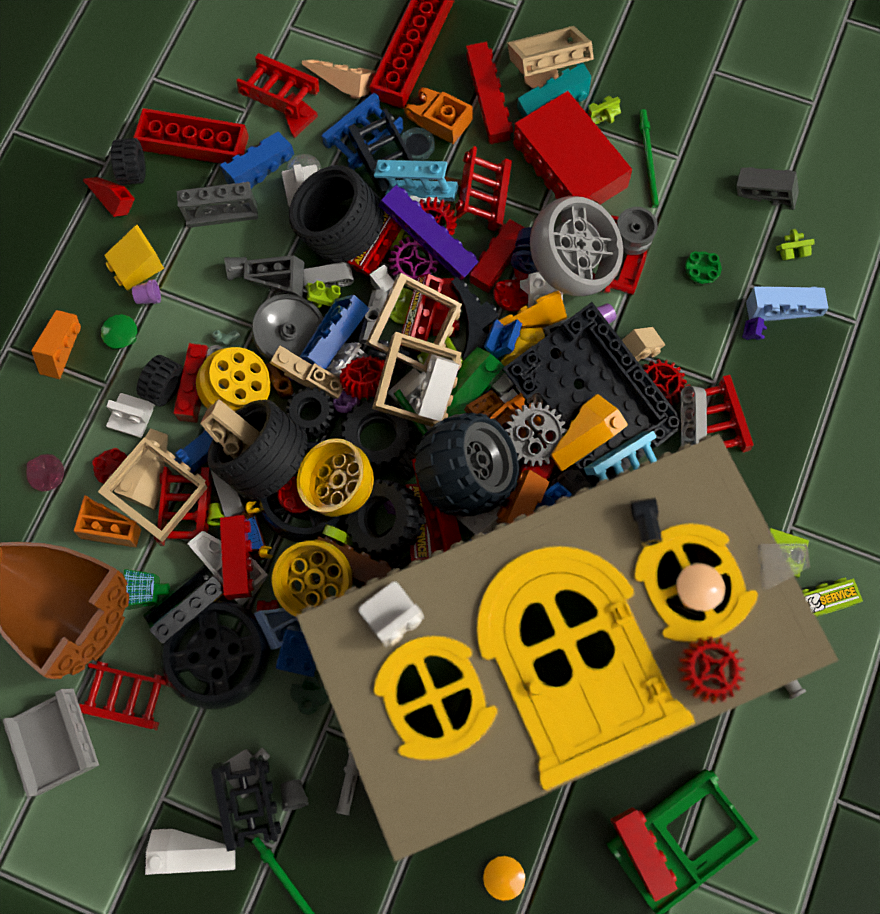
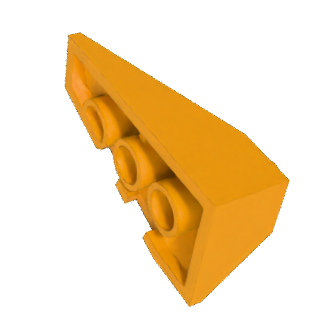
M555 291L537 299V304L527 308V306H524L517 315H508L499 321L505 326L518 319L522 323L521 329L540 327L544 329L546 326L567 319L561 293L560 291Z
M599 394L594 395L581 406L579 414L570 423V428L565 436L561 437L550 456L560 471L565 470L628 425L618 408Z

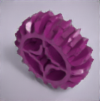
M406 237V244L400 240L399 245L401 247L394 245L393 248L397 252L391 251L390 255L394 258H389L388 260L390 263H394L389 269H396L392 273L393 276L402 273L417 280V267L423 265L428 266L422 275H433L431 272L437 271L432 265H438V261H433L434 257L415 239L412 238V242H410L409 237ZM411 247L409 257L399 258L400 253L404 249ZM417 248L425 253L427 260L419 257ZM413 255L414 260L419 262L418 264H415L414 268L412 266V263L408 261L412 259ZM399 264L406 265L409 268L410 275L404 273Z

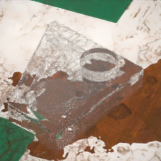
M760 544L758 546L762 590L766 591L810 567L807 544Z

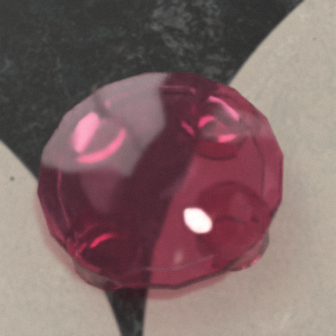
M50 454L40 455L27 463V480L34 489L50 491L62 482L64 466L56 456Z

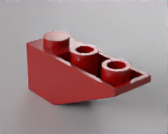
M100 177L85 178L83 180L113 217L128 215L135 198L124 186Z

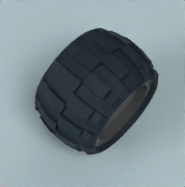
M463 413L450 416L432 426L421 438L420 444L417 445L415 451L416 461L414 464L420 488L428 501L447 515L472 517L489 512L505 502V499L510 497L511 492L517 486L519 464L515 446L500 423L494 418L490 419L486 414Z

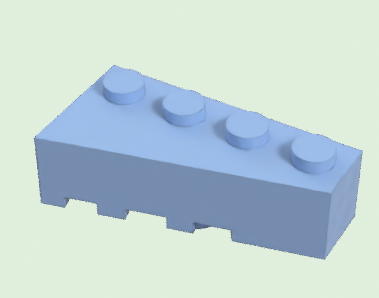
M754 287L746 301L749 320L756 317H761L764 321L824 316L828 310L825 288Z

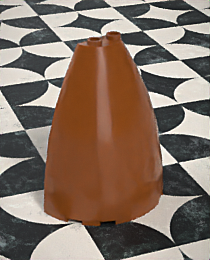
M2 542L0 543V634L22 659L42 676L50 679H62L67 674L75 675L83 671L85 665L91 660L96 661L108 649L121 629L125 617H123L124 609L129 605V593L126 592L127 581L123 574L114 567L66 547L46 543Z

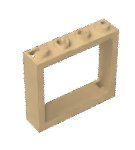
M574 26L507 42L510 60L525 77L594 59L592 42ZM572 37L573 41L568 42L567 38ZM531 65V70L527 71L526 67Z
M402 273L398 274L366 344L387 354L389 347L379 343L378 340L403 286L406 285L450 308L434 342L436 345L446 347L444 342L453 332L454 327L452 325L454 320H457L460 316L462 304ZM399 352L396 359L427 373L431 354L428 355L424 365Z
M395 332L391 337L372 409L432 427L440 421L384 404L399 347L403 345L452 360L459 364L458 370H460L462 365V359H460L461 352ZM458 377L455 378L452 388H455ZM451 393L442 420L448 418L446 410L447 407L451 405L453 400V395H451Z
M144 437L98 492L163 542L208 487L205 484L206 480L198 473L193 475L189 472L191 468L183 462L180 464L174 460L176 457L168 450L163 452L159 449L161 446L152 438L149 441ZM148 449L198 487L162 531L112 493Z

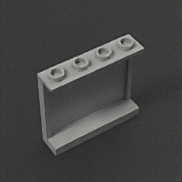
M60 689L55 692L56 696L14 718L3 719L5 732L8 735L11 751L14 754L17 770L20 773L23 789L27 797L41 795L99 766L74 689Z

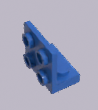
M286 629L276 669L313 677L316 663L304 633Z

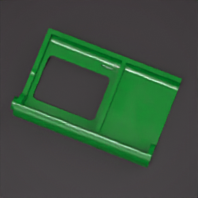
M702 770L644 815L647 821L644 823L647 830L653 832L657 840L655 842L657 849H661L667 859L664 862L667 869H671L677 878L675 882L677 890L655 902L649 896L619 835L606 843L612 855L655 914L666 913L759 840L719 788L717 783L719 778L712 770ZM707 794H712L736 827L700 857L691 861L669 833L667 825Z

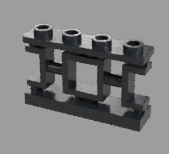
M259 755L257 758H250L249 769L232 772L230 762L222 764V762L215 763L211 769L227 852L236 850V847H244V836L263 833L264 841L267 843L270 840L276 842L279 834H281L280 821H276L275 818L277 804L276 801H272L271 794L274 792L273 783L268 781L267 773H270L268 760L264 761L263 755ZM256 766L259 769L263 792H261L260 783L248 785L247 777L256 775ZM224 772L227 780L239 779L240 787L230 790V798ZM255 792L258 809L239 812L237 795ZM265 806L271 832H269L268 824L256 826L255 817L264 816ZM232 813L235 821L244 819L247 821L248 828L239 829L237 833L238 838Z

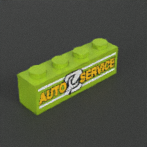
M844 577L835 580V584L830 586L824 583L816 586V590L809 592V589L802 590L815 617L863 602L854 578L847 580Z

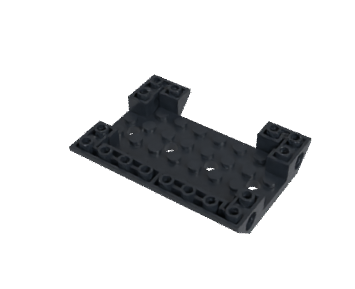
M593 302L589 303L556 330L502 369L525 400L537 393L545 405H549V410L556 409L554 415H562L559 422L565 421L562 427L567 429V431L572 420H575L579 414L581 406L596 394H599L618 408L628 425L614 437L574 463L592 488L597 487L596 484L600 480L598 476L587 475L584 467L619 447L621 441L627 442L643 431H654L657 438L650 441V447L653 449L681 428V417ZM552 349L559 352L558 359L551 357L550 351ZM575 380L582 382L583 387L581 390L574 387ZM643 448L636 450L635 455L638 460L645 455ZM626 457L621 460L620 464L623 471L631 466V463ZM610 466L606 469L607 472L605 474L610 481L618 478L613 467Z

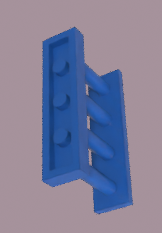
M375 93L371 94L322 134L323 144L328 149L334 145L338 147L349 158L347 160L348 166L353 170L359 168L363 163L358 153L354 154L340 139L347 135L348 126L354 123L356 126L362 124L364 127L371 124L366 118L373 113L382 119L380 116L382 110L379 108V96ZM401 117L394 122L399 134L403 130V119ZM387 128L382 132L376 129L371 132L375 138L369 143L365 140L364 142L370 145L390 135Z

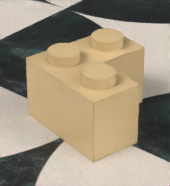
M653 327L634 329L622 340L637 361L650 356L652 358L657 356L661 352L660 349L665 346Z

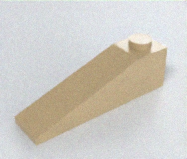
M150 429L145 438L149 441L152 438L161 445L159 449L165 452L168 446V434ZM148 449L117 485L114 493L122 499L155 510L161 496L162 484H160L159 478L160 473H163L165 462Z

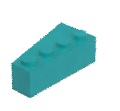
M584 63L576 64L577 67L572 70L565 69L562 71L563 75L557 79L551 78L546 81L542 88L537 86L519 97L517 109L522 118L567 91L570 92L577 102L585 100L589 96L592 76Z

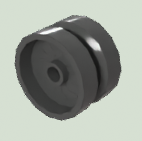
M631 207L624 210L616 223L622 238L623 252L629 255H638L648 250L658 230L655 216L649 210L642 207Z

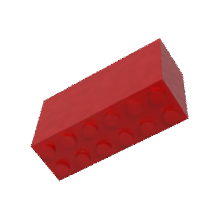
M569 91L515 123L513 142L515 148L524 154L526 162L531 163L535 173L543 178L546 187L554 192L556 199L567 196H580L597 201L601 205L628 188L632 168Z

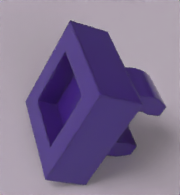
M756 317L747 320L743 338L746 340L754 338L756 340L764 339L765 336L762 335V331L767 329L763 325L764 319Z

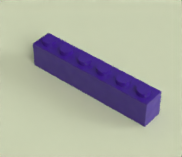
M395 185L378 205L455 278L463 279L479 262L476 260V256L462 247V243L458 239H454L444 226H440L430 213H426L416 200H412L402 187L399 188Z

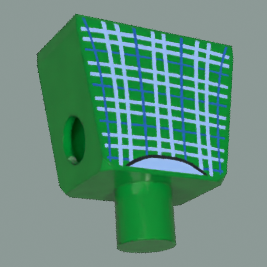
M124 569V577L127 581L126 592L129 593V605L125 608L126 610L154 606L159 602V595H168L170 593V584L160 583V577L156 574Z

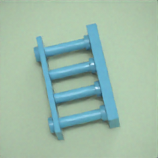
M378 160L374 173L375 178H386L389 182V189L386 195L397 185L399 188L405 189L408 196H417L418 198L437 197L440 201L443 199L444 201H455L459 187L457 182L445 180L447 162Z
M643 431L584 467L586 474L598 476L599 480L602 481L608 479L605 473L607 472L606 469L611 466L618 475L623 472L620 463L625 457L629 459L633 470H636L640 465L635 455L636 450L639 448H643L650 463L657 461L650 447V441L657 438L655 432Z

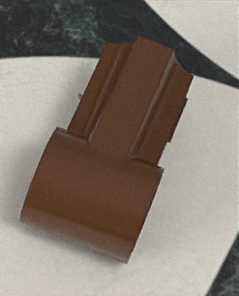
M270 363L266 364L270 382L278 396L282 399L290 398L294 393L290 380L284 375L282 370ZM282 386H288L286 389L280 390Z

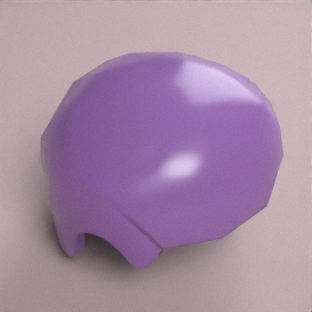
M342 391L339 399L333 398L334 409L339 413H352V408L355 405L359 407L361 403L358 397L352 398L345 391Z

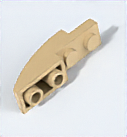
M282 346L277 348L269 362L284 371L285 376L306 387H310L312 390L314 387L318 388L319 392L323 390L329 397L339 399L343 391L340 378L315 363L313 365Z

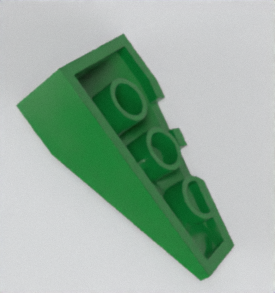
M477 347L464 360L457 375V384L451 391L453 400L446 410L448 417L466 413L464 411L466 405L484 395L505 373L502 370L505 366L492 354Z

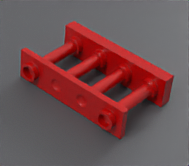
M258 53L255 57L257 69L246 82L239 78L236 80L238 93L298 119L300 117L298 104L307 93L316 96L319 92L318 78ZM263 73L271 76L262 88L254 85ZM277 80L285 82V85L277 95L269 92ZM292 86L301 89L292 101L284 99V96Z
M473 146L463 157V162L465 163L459 200L455 207L457 210L456 217L461 218L466 212L488 219V229L495 231L503 225L512 160L505 158L500 164L491 163L476 157L477 147ZM474 164L494 171L496 174L495 180L474 173ZM472 180L492 187L494 190L493 196L471 189ZM471 196L490 203L491 212L468 205L469 197Z
M731 375L723 376L718 386L704 389L706 396L720 393L721 395L723 394L725 399L722 404L707 407V415L726 411L729 412L731 418L730 421L707 426V434L730 428L735 429L736 438L723 441L725 447L738 446L741 447L742 452L750 451L754 444Z
M163 467V473H160L159 478L162 485L157 528L161 531L167 525V520H171L177 513L168 512L169 501H187L192 495L170 493L171 483L191 482L182 475H172L168 467ZM202 467L201 474H199L206 480L205 484L208 488L196 502L198 504V511H195V513L187 512L182 520H195L197 522L196 530L172 531L166 539H193L202 531L208 533V505L211 504L213 481L209 468ZM154 536V540L160 546H165V540L161 542Z
M97 661L96 665L89 663L88 667L96 670L87 701H84V705L79 704L83 714L158 730L159 722L153 721L154 717L152 716L161 685L170 687L167 681H165L164 676L154 674L152 678L108 668L107 663ZM104 672L115 674L106 706L104 705L103 709L96 708L95 701ZM123 676L133 678L134 682L126 709L122 713H117L114 706ZM142 681L153 683L145 714H142L141 718L134 717L135 712L133 711Z

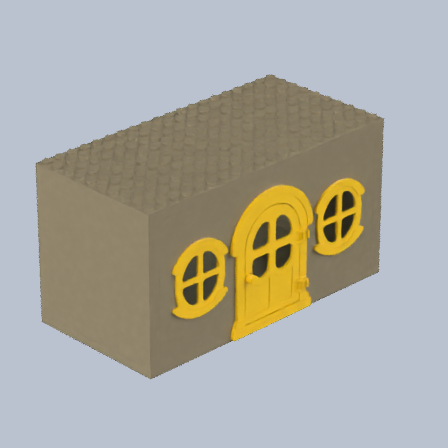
M719 434L713 437L706 435L699 439L697 444L692 446L690 443L683 445L674 454L667 452L659 456L658 460L653 463L646 461L632 472L625 470L617 475L618 478L611 481L604 479L598 482L595 488L590 490L588 487L576 492L574 497L569 499L567 496L562 497L553 506H541L530 516H526V514L518 516L509 525H505V523L497 525L488 534L484 532L476 534L472 537V541L465 544L463 541L451 546V550L444 553L437 551L429 556L430 559L423 562L416 560L408 565L409 568L402 571L395 569L389 572L386 578L381 580L378 578L366 582L365 587L357 589V587L351 588L344 592V596L337 599L335 596L323 601V605L316 608L309 606L301 610L302 614L297 615L395 862L838 661L835 652ZM655 497L658 504V522L663 541L653 546H642L637 522H634L631 513V501ZM685 543L691 544L700 564L714 568L724 582V595L720 602L724 611L716 614L713 609L704 611L706 619L701 622L684 619L667 606L666 599L678 594L677 585L666 590H660L657 586V567L665 552L671 550L675 553L683 571L691 566L682 549V545ZM392 582H397L413 604L417 605L421 610L424 618L413 630L409 629L402 634V638L395 644L385 646L362 616L359 608ZM561 590L575 591L592 602L597 609L598 615L595 619L582 625L568 628L555 603L554 597ZM540 603L546 610L555 630V635L532 647H526L520 639V620L525 608L529 604ZM603 630L609 634L615 648V654L607 667L593 670L584 664L575 644L577 640ZM712 636L714 642L717 638H722L723 645L727 642L731 643L730 651L738 650V653L735 655L736 659L743 658V662L738 663L739 667L745 668V672L739 673V675L745 678L744 681L737 682L741 689L739 691L733 690L735 696L732 698L726 696L725 702L717 700V703L711 704L709 698L706 702H701V694L693 698L692 693L694 689L686 691L685 687L688 685V682L680 681V678L685 676V673L678 672V668L685 667L684 664L679 662L680 658L686 657L683 654V650L690 649L689 644L691 642L697 644V639L701 637L706 641L707 637ZM556 649H562L573 670L572 679L563 687L554 688L546 686L539 681L533 668V661ZM703 651L715 660L722 657L714 651ZM434 655L448 659L463 672V679L444 688L436 689L424 664L425 657ZM696 658V660H695V665H694V670H695V674H696V675H697V674L699 673V671H700V666H699V664L697 663V661H698L697 658ZM415 664L427 694L400 706L396 700L398 679L407 665ZM718 664L710 666L711 668L710 670H708L709 672L705 674V676L708 674H713L712 671ZM726 664L724 674L728 679V666ZM708 679L701 683L709 689H720L717 684L714 685ZM463 688H469L472 693V708L469 718L461 729L453 730L441 700L443 697ZM431 704L442 725L444 736L439 739L424 737L407 725L404 716L409 712Z

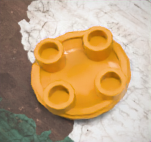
M496 857L485 868L483 875L484 886L488 893L496 899L503 901L513 899L524 888V870L520 863L511 857Z

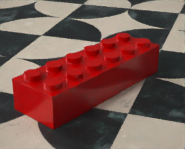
M143 108L134 138L139 140L143 151L221 164L226 162L228 164L233 161L232 158L239 155L241 157L244 155L249 135L244 124Z

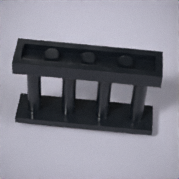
M386 108L382 110L380 115L382 119L361 129L357 128L354 123L348 126L346 131L380 195L388 191L389 182L386 178L374 177L378 161L373 159L372 151L394 141L398 151L380 160H397L403 157L404 161H414L394 124L393 115L388 113ZM386 125L390 135L370 145L365 144L363 140L364 135Z

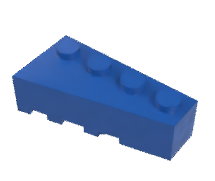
M355 295L335 299L300 355V358L312 365L315 363L326 370L330 366L331 360L370 308Z

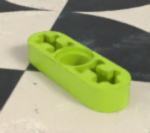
M328 524L325 525L323 534L358 549V546L352 543V536H348V533Z

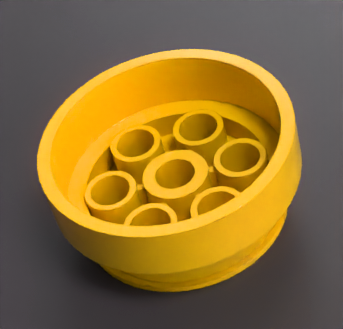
M240 347L223 348L209 355L200 367L196 377L197 393L207 409L219 399L236 412L250 402L267 400L270 393L269 372L263 360L254 352ZM233 358L238 359L240 363L235 362ZM218 366H221L224 371H221ZM250 368L254 369L256 373H253ZM234 376L239 377L241 381L236 380ZM218 384L224 385L225 389L220 388ZM251 386H254L257 391H254ZM235 394H239L242 399H238Z
M338 438L328 439L314 446L304 457L297 475V489L302 501L312 510L326 516H340L358 510L369 498L374 483L373 470L366 454L349 441Z
M320 540L303 541L286 549L278 558L272 574L273 591L278 602L288 613L295 617L302 614L301 610L309 606L316 608L323 605L324 600L334 597L328 591L329 586H333L336 589V599L344 596V592L352 588L353 580L351 567L345 555L334 545ZM317 553L322 554V563L316 561L315 556ZM299 560L304 562L305 568L303 571L297 566ZM333 565L339 569L338 576L333 575L331 572ZM314 573L319 574V583H316L313 580ZM296 580L301 582V590L295 588ZM311 593L316 594L318 598L317 603L311 601Z

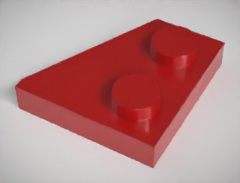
M292 93L286 99L292 101L296 94ZM303 100L298 104L300 115L298 119L285 114L294 138L318 117V113Z

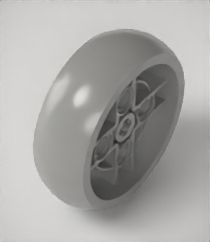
M580 196L562 197L546 205L533 223L530 234V250L533 262L542 278L556 290L571 296L593 295L606 288L618 274L623 258L621 234L614 219L598 203ZM558 214H561L562 223L554 230L555 220ZM599 263L597 273L593 279L592 269Z

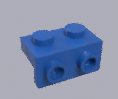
M517 319L504 326L498 320L493 321L484 348L496 359L505 354H510L515 349V343L520 335L522 323Z

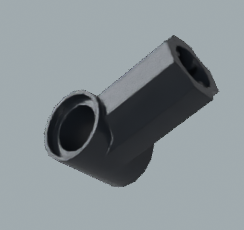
M656 498L631 501V513L634 522H637L642 546H653L662 543Z

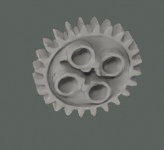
M529 403V409L526 405H522V411L520 409L515 410L517 416L510 415L513 421L506 422L510 428L505 430L509 433L515 446L518 460L523 458L522 464H526L528 460L530 466H534L535 461L538 466H542V460L545 464H549V458L552 459L551 453L560 441L563 433L567 431V429H562L561 427L565 424V421L559 422L562 415L555 416L556 409L548 411L549 405H545L543 409L541 403H537L536 408L533 403ZM535 416H539L541 419L539 426H536L533 422ZM520 427L524 428L526 431V436L524 438H521L518 435V430ZM533 431H538V432H539V433L537 434V437H538V438H533V435H534V432H533ZM547 431H550L553 435V439L550 442L545 438ZM532 443L538 446V451L535 454L530 450Z

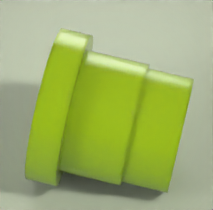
M212 503L208 505L207 524L219 526L220 517H225L221 503Z

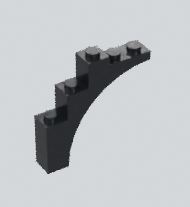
M456 277L451 281L449 287L456 295L459 303L462 304L461 308L466 324V342L462 356L464 361L477 347L487 351L484 345L489 333L484 332L483 329L496 320L499 315L493 304H489L486 301L483 305H480L479 298L475 294L470 293L465 281Z

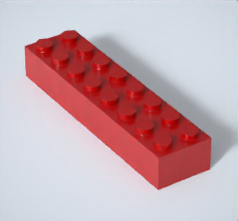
M454 0L410 1L370 85L371 94L375 93L378 95L379 101L404 109Z

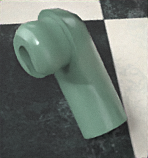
M236 329L229 334H223L219 330H215L212 333L213 341L222 345H229L241 337Z

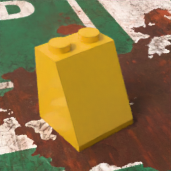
M138 225L134 226L104 255L108 260L105 263L111 273L115 271V280L119 286L123 285L126 290L131 289L164 269L157 254Z

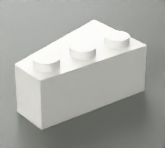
M431 354L426 377L421 385V396L417 398L415 404L418 415L442 421L459 364Z

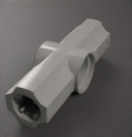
M376 289L372 290L368 304L370 309L365 315L359 337V342L366 346H370L366 344V341L388 296V293L383 290ZM371 316H377L375 320L369 319Z

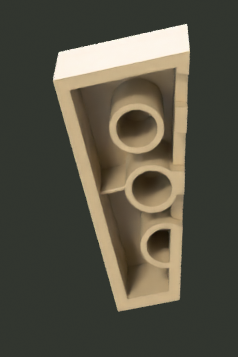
M219 399L207 409L200 423L210 436L224 447L223 451L227 456L231 455L233 459L242 454L260 434L257 429Z

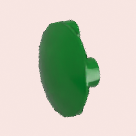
M694 251L690 254L685 264V270L689 278L701 284H709L716 281L722 270L719 256L715 253Z
M123 314L114 315L108 318L101 328L103 342L111 349L124 348L134 344L137 340V326L135 321L129 316Z

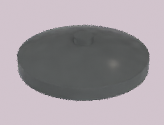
M292 294L274 296L265 301L254 316L252 322L254 343L259 352L269 361H271L279 346L300 357L323 320V316L313 303L303 297Z

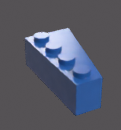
M276 132L260 141L258 147L252 146L247 149L246 154L241 157L236 155L232 158V162L228 164L224 162L220 166L227 184L249 182L252 189L257 183H261L271 172H275L281 164L289 161L294 155L292 145L279 132Z

